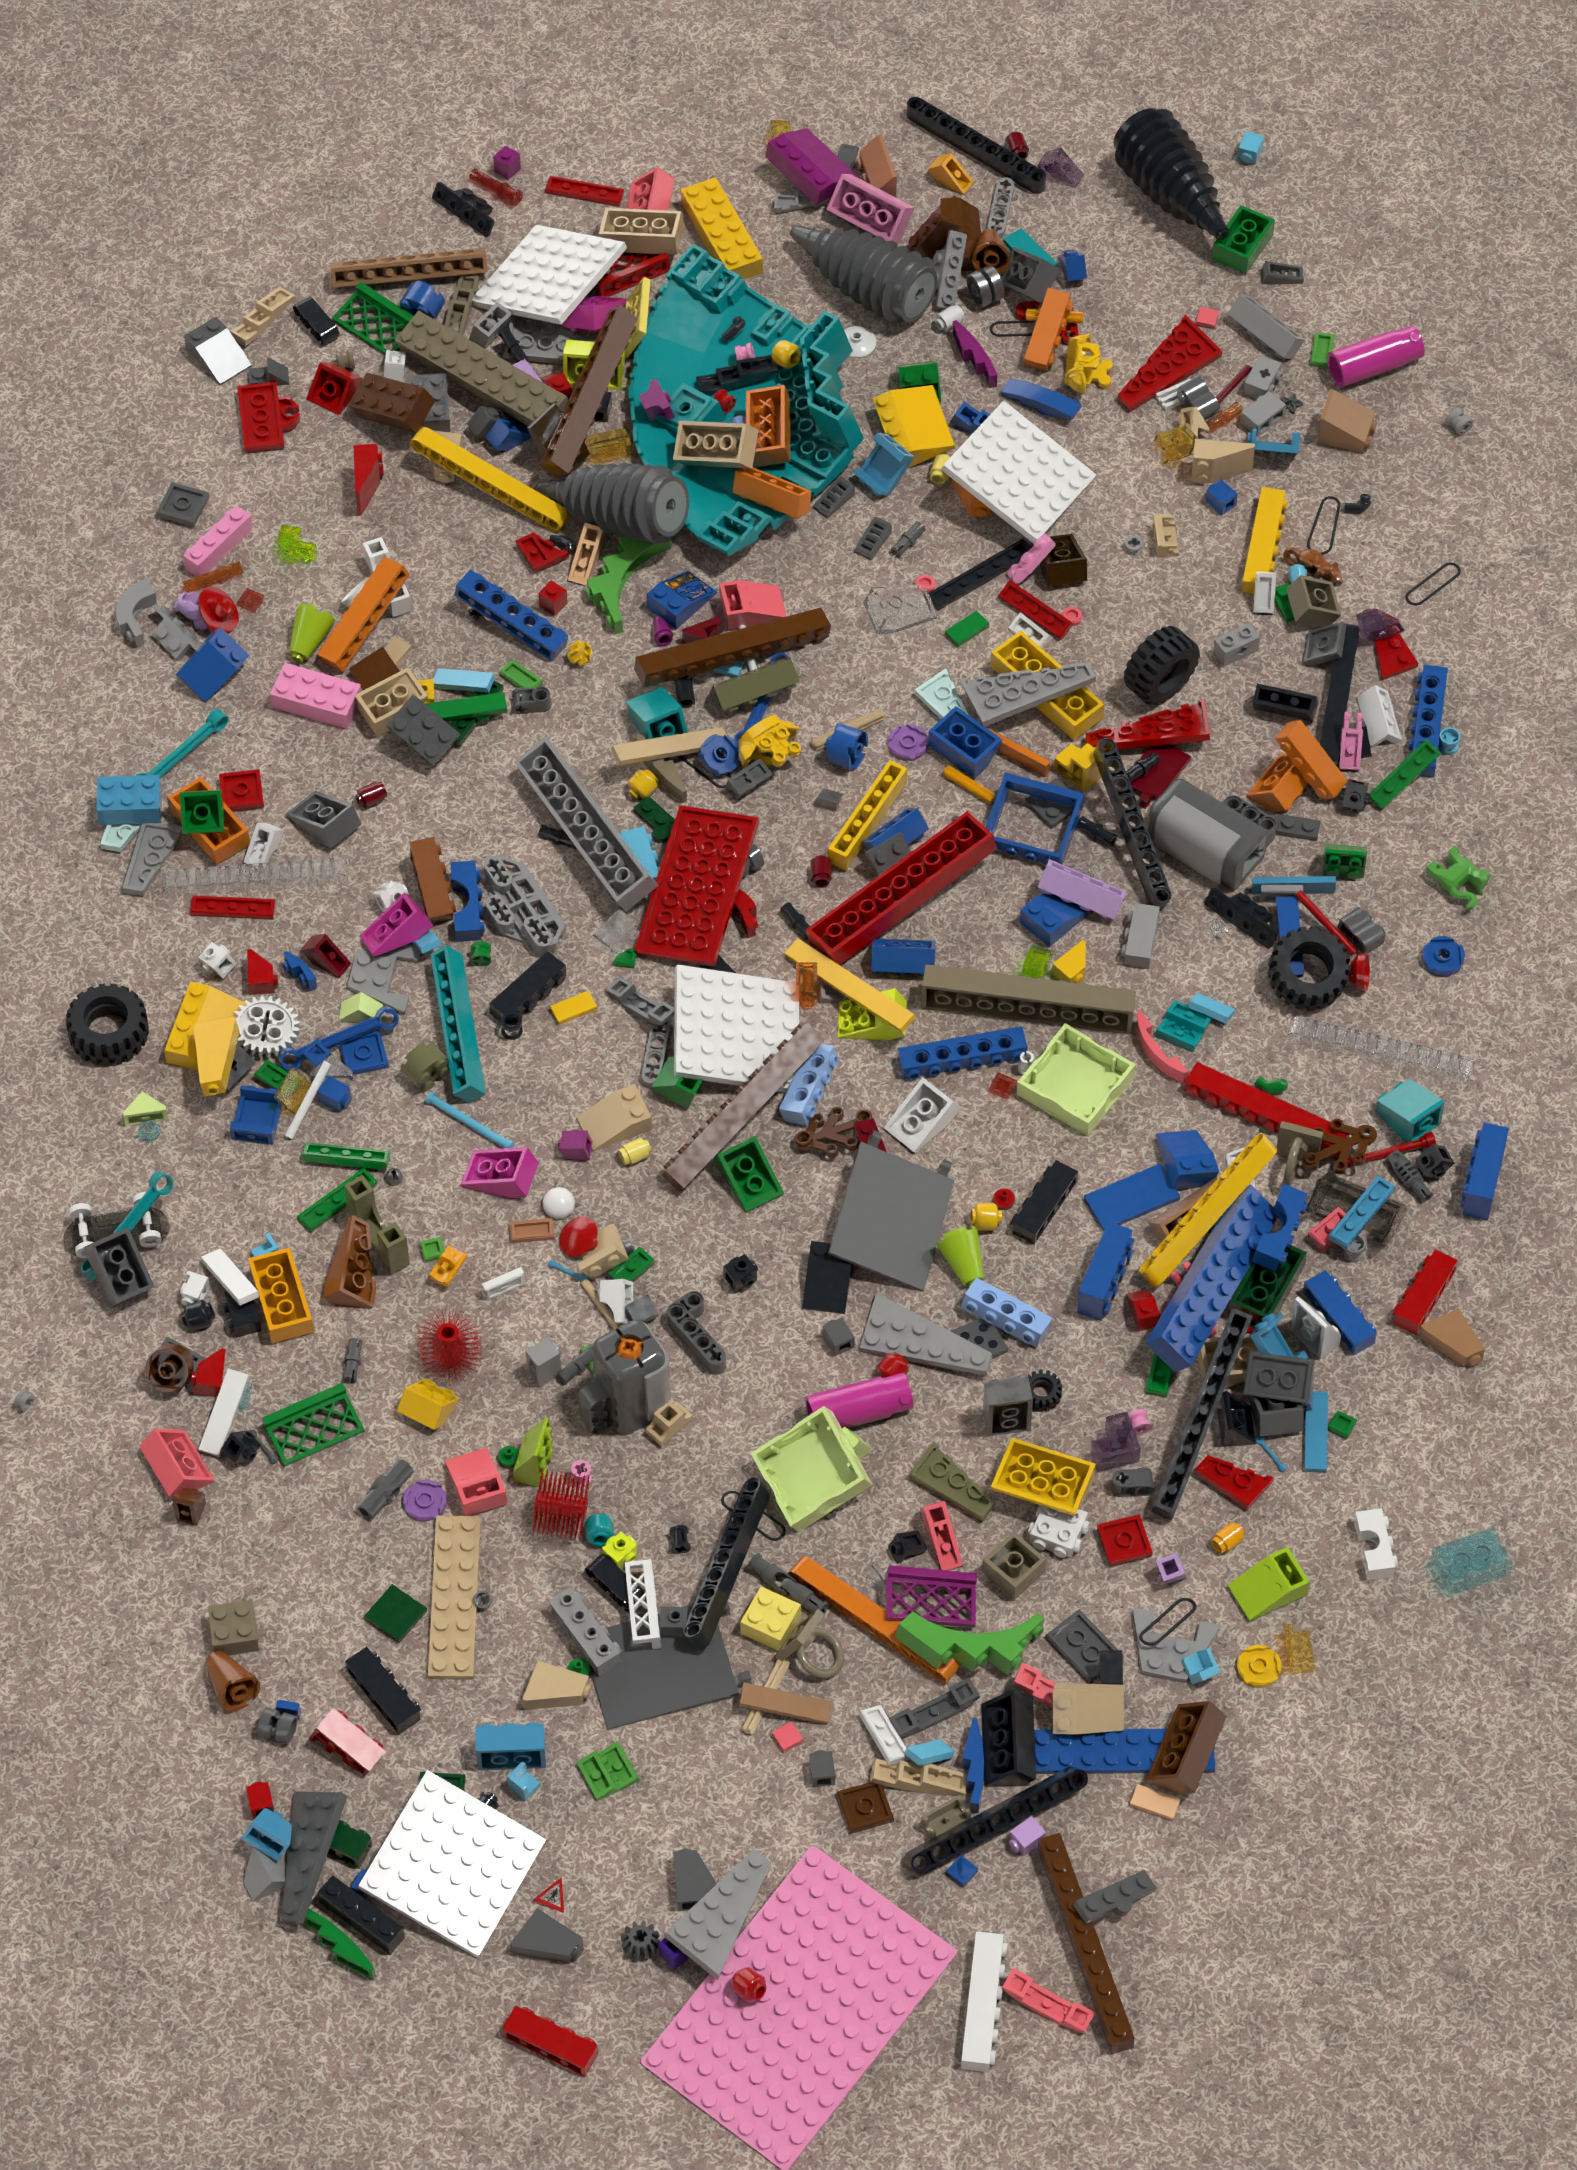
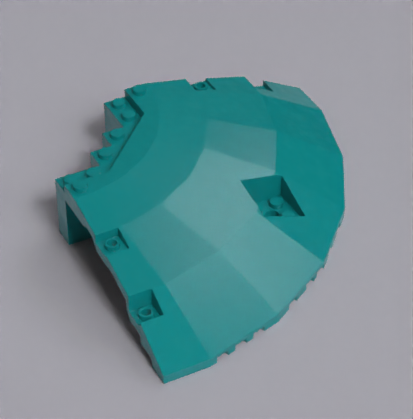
M692 244L666 275L667 281L664 286L660 287V295L657 301H653L651 305L652 311L647 317L646 334L639 342L638 349L634 354V369L630 374L631 384L628 387L629 399L631 401V420L633 422V441L644 465L665 466L674 476L679 477L685 483L689 493V511L684 525L698 540L730 556L759 539L758 535L766 526L776 530L790 517L788 514L776 512L768 506L758 505L753 500L743 499L740 495L733 493L735 470L740 468L685 466L674 461L673 455L679 421L719 423L724 421L730 423L736 416L746 417V391L785 385L790 398V462L755 467V469L811 490V494L814 496L833 481L854 458L852 452L863 441L864 437L851 407L843 402L839 393L843 388V384L837 369L853 352L840 319L823 311L811 326L805 325L797 320L795 316L791 315L790 311L770 302L749 288L745 280L739 274L727 269L723 262L709 256L706 250ZM735 317H742L746 322L745 328L727 343L721 335L733 325L732 321ZM782 340L796 344L800 348L801 359L793 368L788 369L777 365L779 369L777 373L757 382L727 391L729 396L732 395L736 398V404L728 414H724L719 402L713 399L715 394L706 395L700 392L696 385L697 376L715 374L716 368L735 366V361L737 360L735 346L740 345L743 347L747 343H751L755 357L772 355L773 347ZM657 379L662 391H667L672 400L669 404L675 418L669 421L664 417L650 421L639 398V395L649 389V382ZM690 406L689 410L681 411L683 407Z

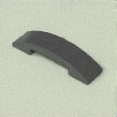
M622 977L616 979L605 989L614 1000L630 1013L648 1023L663 1025L674 1015V1007L664 1001L660 1003L655 1002L636 991L634 984Z
M967 1678L949 1687V1692L913 1710L907 1708L889 1717V1720L899 1737H906L953 1717L979 1699L980 1695L970 1678Z

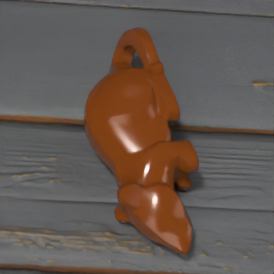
M1294 547L1285 549L1283 557L1289 565L1300 564L1305 566L1307 575L1314 574L1316 579L1323 580V577H1326L1336 584L1343 583L1338 563L1334 562L1331 564L1327 562L1317 550L1305 549L1299 551ZM1290 554L1296 557L1298 563L1291 559Z

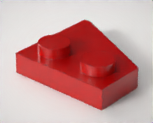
M535 533L516 540L517 548L535 573L569 558L567 550H559L554 547V543L542 539L541 536Z

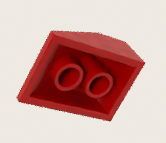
M377 443L353 445L355 495L358 516H362L380 484V476H384L383 464H379L383 463L382 451H378Z

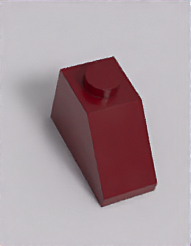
M326 934L312 935L300 949L312 964L337 978H340L352 964Z

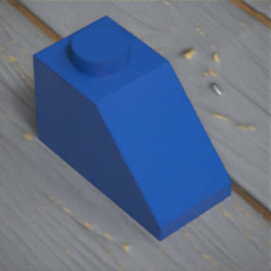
M498 419L486 435V438L490 441V446L497 451H509L532 438L528 428L523 423Z

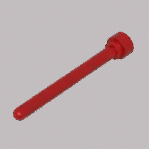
M1428 1132L1419 1137V1140L1366 1153L1365 1162L1388 1157L1396 1150L1403 1153L1418 1148L1425 1149L1430 1147L1432 1144H1436L1433 1132ZM1353 1157L1347 1159V1167L1355 1165L1352 1162ZM1341 1165L1337 1166L1339 1169L1344 1168Z

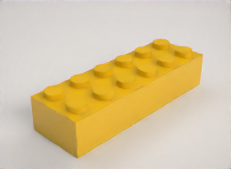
M714 177L680 189L681 205L711 257L723 262L727 269L739 274L742 279L763 273V258L717 178Z
M1021 630L991 652L990 667L998 674L1024 670L1036 672L1042 671V668L1050 667V670L1062 668L1058 662ZM1084 686L1035 707L1072 740H1075L1104 719L1105 704Z

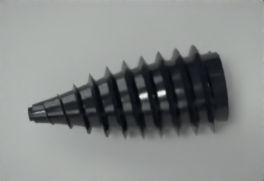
M1148 108L1129 117L1120 126L1114 137L1113 144L1116 149L1115 161L1117 165L1124 169L1125 174L1132 179L1134 184L1141 188L1142 192L1149 196L1152 202L1160 205L1163 211L1171 213L1176 219L1184 220L1187 224L1197 225L1198 228L1205 229L1216 239L1224 240L1227 238L1229 232L1223 220V215L1219 211L1220 203L1215 201L1218 190L1213 187L1214 177L1208 173V164L1203 162L1202 154L1196 150L1195 143L1189 139L1188 133L1182 129L1180 122L1174 119L1172 112L1167 109Z

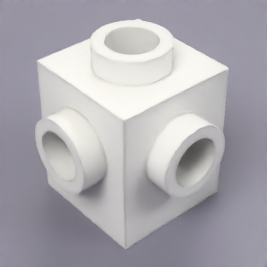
M392 880L382 884V888L373 893L382 912L389 908L404 892L409 895L404 884L393 882Z
M213 942L198 957L204 963L202 967L212 975L214 972L223 979L237 964L229 955L231 952L224 945L217 946Z

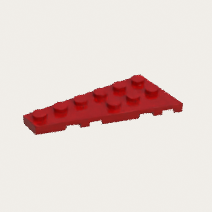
M1185 314L1180 324L1173 328L1169 337L1164 339L1148 358V362L1141 366L1137 375L1130 379L1119 392L1118 400L1129 411H1132L1155 397L1156 393L1172 387L1221 357L1222 350Z
M1205 698L1198 700V704L1195 705L1183 704L1181 709L1175 711L1166 709L1139 717V721L1131 724L1128 721L1123 722L1120 727L1114 729L1106 727L1085 733L1086 744L1088 743L1092 747H1096L1101 739L1110 738L1115 742L1118 750L1210 740Z

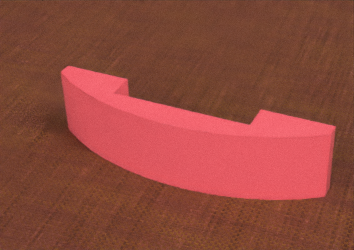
M1141 1010L1138 1011L1136 1029L1144 1052L1164 1074L1178 1082L1185 1083L1188 1074L1187 1069L1177 1056L1171 1059L1167 1058L1151 1037L1152 1024Z
M1022 1662L1013 1683L1027 1695L1053 1709V1688L1056 1683L1042 1677L1041 1671Z
M1015 1968L1011 1970L1002 1986L1005 1992L1027 2008L1077 2032L1085 2033L1095 2015V2012L1077 2002L1072 2004L1033 1983V1978Z

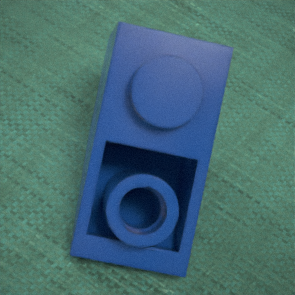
M1072 249L1065 250L1062 255H1058L1065 280L1073 281L1087 278L1083 254Z

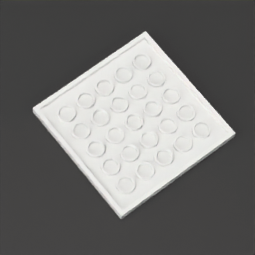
M535 225L481 289L477 291L472 301L473 306L489 310L498 302L509 310L512 315L561 325L622 255L627 246L622 241Z
M1005 401L991 413L941 468L943 472L1033 544L1047 532L1096 476L1093 471Z
M677 964L675 967L674 1076L737 1086L743 1083L746 1086L751 1081L748 1077L757 1068L760 1071L765 1066L762 1062L770 1054L776 1055L779 1051L776 1047L784 1039L789 1041L793 1037L791 1032L799 1024V983ZM797 1070L777 1090L778 1092L787 1093Z
M427 1770L358 1888L478 1958L546 1839Z

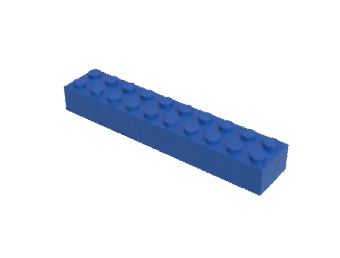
M1252 1185L1247 1186L1219 1218L1146 1341V1344L1174 1372L1190 1367L1251 1265L1262 1234H1269L1278 1218L1272 1212L1274 1207Z

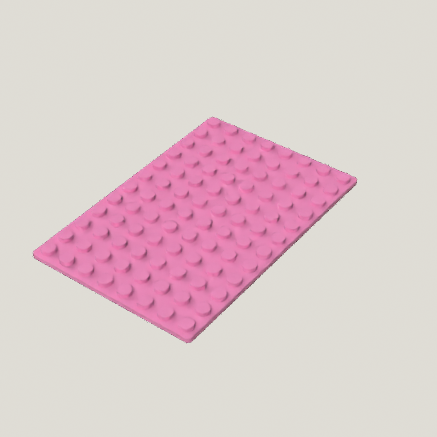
M811 1846L737 1938L719 1979L717 1980L711 1974L706 1977L644 2055L641 2063L778 2168L789 2170L956 1957L957 1951L817 1847ZM746 1967L752 1968L764 1976L766 1980V1993L760 2000L754 2002L745 2001L732 1990L733 1975L738 1970Z

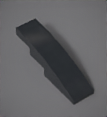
M772 355L736 360L735 366L716 368L715 374L697 376L696 385L700 392L712 395L721 389L729 391L757 382L777 373L779 369L773 361Z

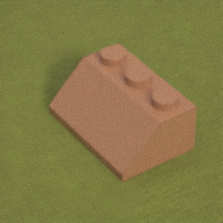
M878 134L859 151L857 167L859 171L862 170L863 172L861 175L863 181L896 197L897 176L882 134Z

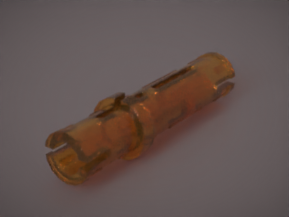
M240 561L224 567L219 566L214 571L182 581L186 593H190L216 582H225L228 578L244 572Z

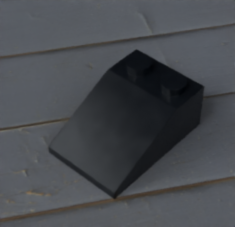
M811 1241L802 1309L845 1314L853 1264L828 1254L831 1243Z

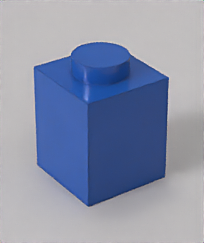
M1222 479L1208 487L1206 502L1221 515H1224L1237 505L1238 493Z
M330 1076L326 1078L317 1090L318 1102L339 1113L351 1103L350 1087Z

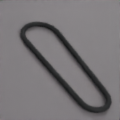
M1328 496L1322 499L1310 535L1307 540V548L1311 549L1310 541L1324 502L1327 499H1334L1335 501H1337L1338 506L1330 546L1328 550H1326L1325 552H1320L1322 555L1330 552L1333 547L1336 526L1340 511L1341 503L1336 497Z

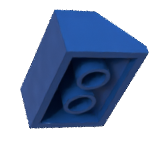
M957 706L929 730L928 735L930 747L974 779L988 767L1002 743L1000 737Z
M876 938L872 943L871 971H876L875 973L878 975L896 972L900 976L917 973L918 976L924 977L926 965H935L936 941Z

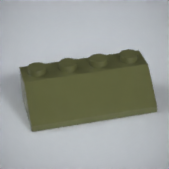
M789 656L714 684V688L722 709H727L730 712L738 709V704L746 702L749 705L759 701L757 697L765 695L768 698L778 694L777 690L785 688V691L797 687L796 683L800 681Z

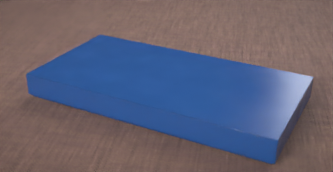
M1161 1163L1088 1193L1084 1195V1200L1104 1232L1108 1222L1122 1225L1179 1201L1180 1195L1176 1189H1172L1169 1177Z

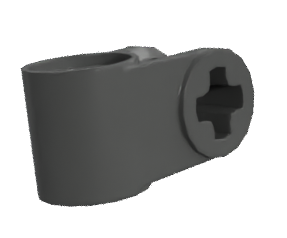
M546 687L516 688L512 691V697L514 698L512 710L515 714L547 712L551 708L550 691Z
M1150 1468L1120 1469L1114 1472L1112 1476L1111 1492L1114 1496H1149L1155 1491Z

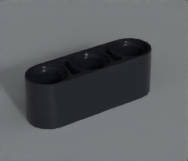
M311 296L293 305L295 315L300 317L299 320L307 329L310 328L311 334L317 341L322 342V346L340 336L335 323Z
M601 1554L585 1567V1571L590 1578L593 1577L595 1579L594 1582L601 1589L610 1593L609 1596L620 1607H625L624 1610L629 1612L626 1574L606 1555ZM639 1586L633 1591V1594L638 1598H641L644 1594Z

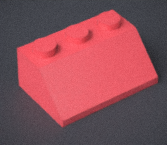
M657 167L632 181L626 209L668 210L675 179Z
M153 1429L139 1446L169 1497H174L183 1488L198 1490L215 1481L185 1430Z

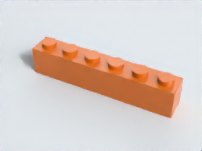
M386 556L377 564L370 578L366 580L359 594L355 596L353 603L344 612L340 622L332 630L327 641L321 646L317 655L325 664L341 672L345 671L409 577V572L402 564Z

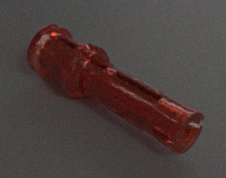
M476 168L471 171L477 176L470 174L469 179L495 192L498 198L510 201L512 206H517L521 202L523 192L520 189H513L507 182L500 183Z

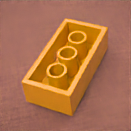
M290 1247L248 1258L254 1287L259 1294L258 1300L271 1343L314 1333L311 1314Z

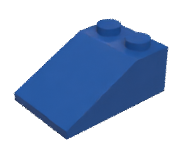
M220 627L206 638L175 675L203 702H206L250 655Z
M1043 893L1033 898L1020 909V923L1047 946L1051 947L1093 910H1083L1074 902L1067 903L1055 894L1048 895Z
M1197 1130L1156 1134L1172 1189L1202 1187L1217 1177L1219 1169L1214 1153Z

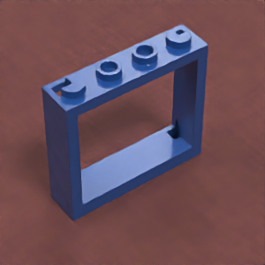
M1005 772L986 824V828L993 835L1010 790L1075 808L1059 853L994 836L996 850L1005 851L1011 856L1020 855L1030 861L1038 860L1047 864L1050 859L1063 865L1085 804L1084 793Z

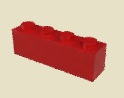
M1437 1249L1433 1251L1431 1256L1427 1255L1422 1264V1271H1417L1412 1280L1414 1284L1411 1288H1406L1402 1296L1404 1300L1401 1304L1397 1303L1393 1310V1324L1417 1335L1420 1325L1424 1324L1456 1272L1458 1260Z
M515 2005L502 2027L504 2038L586 2077L599 2054L598 2045L593 2039L589 2037L582 2038L576 2035L572 2029L556 2025L548 2017L541 2018L535 2015L527 2007L520 2008Z

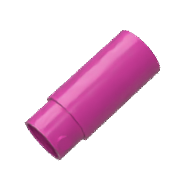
M1412 325L1397 331L1391 330L1328 353L1327 361L1331 376L1337 386L1342 388L1402 367L1407 362L1422 358L1425 349L1418 329Z
M905 1373L885 1378L876 1377L805 1396L808 1416L825 1406L834 1413L841 1428L844 1426L850 1428L891 1417V1414L914 1408L911 1388Z

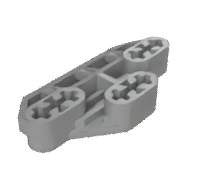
M499 855L490 856L485 859L484 874L490 884L489 896L485 902L486 915L500 935L530 945L540 957L547 951L552 954L557 949L560 937L564 935L565 923L526 865ZM504 864L514 866L516 869L514 873L510 874ZM525 882L526 885L523 888L527 893L526 895L523 894L518 884ZM539 903L540 906L537 909L541 913L540 916L537 915L532 905ZM550 924L554 925V927L552 928V931L555 934L554 937H552V934L549 932L546 926Z

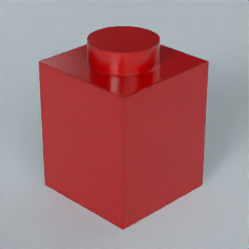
M552 580L538 593L539 607L554 616L568 604L567 590Z
M259 1781L246 1786L253 1820L264 1808L272 1812L274 1811L268 1782Z

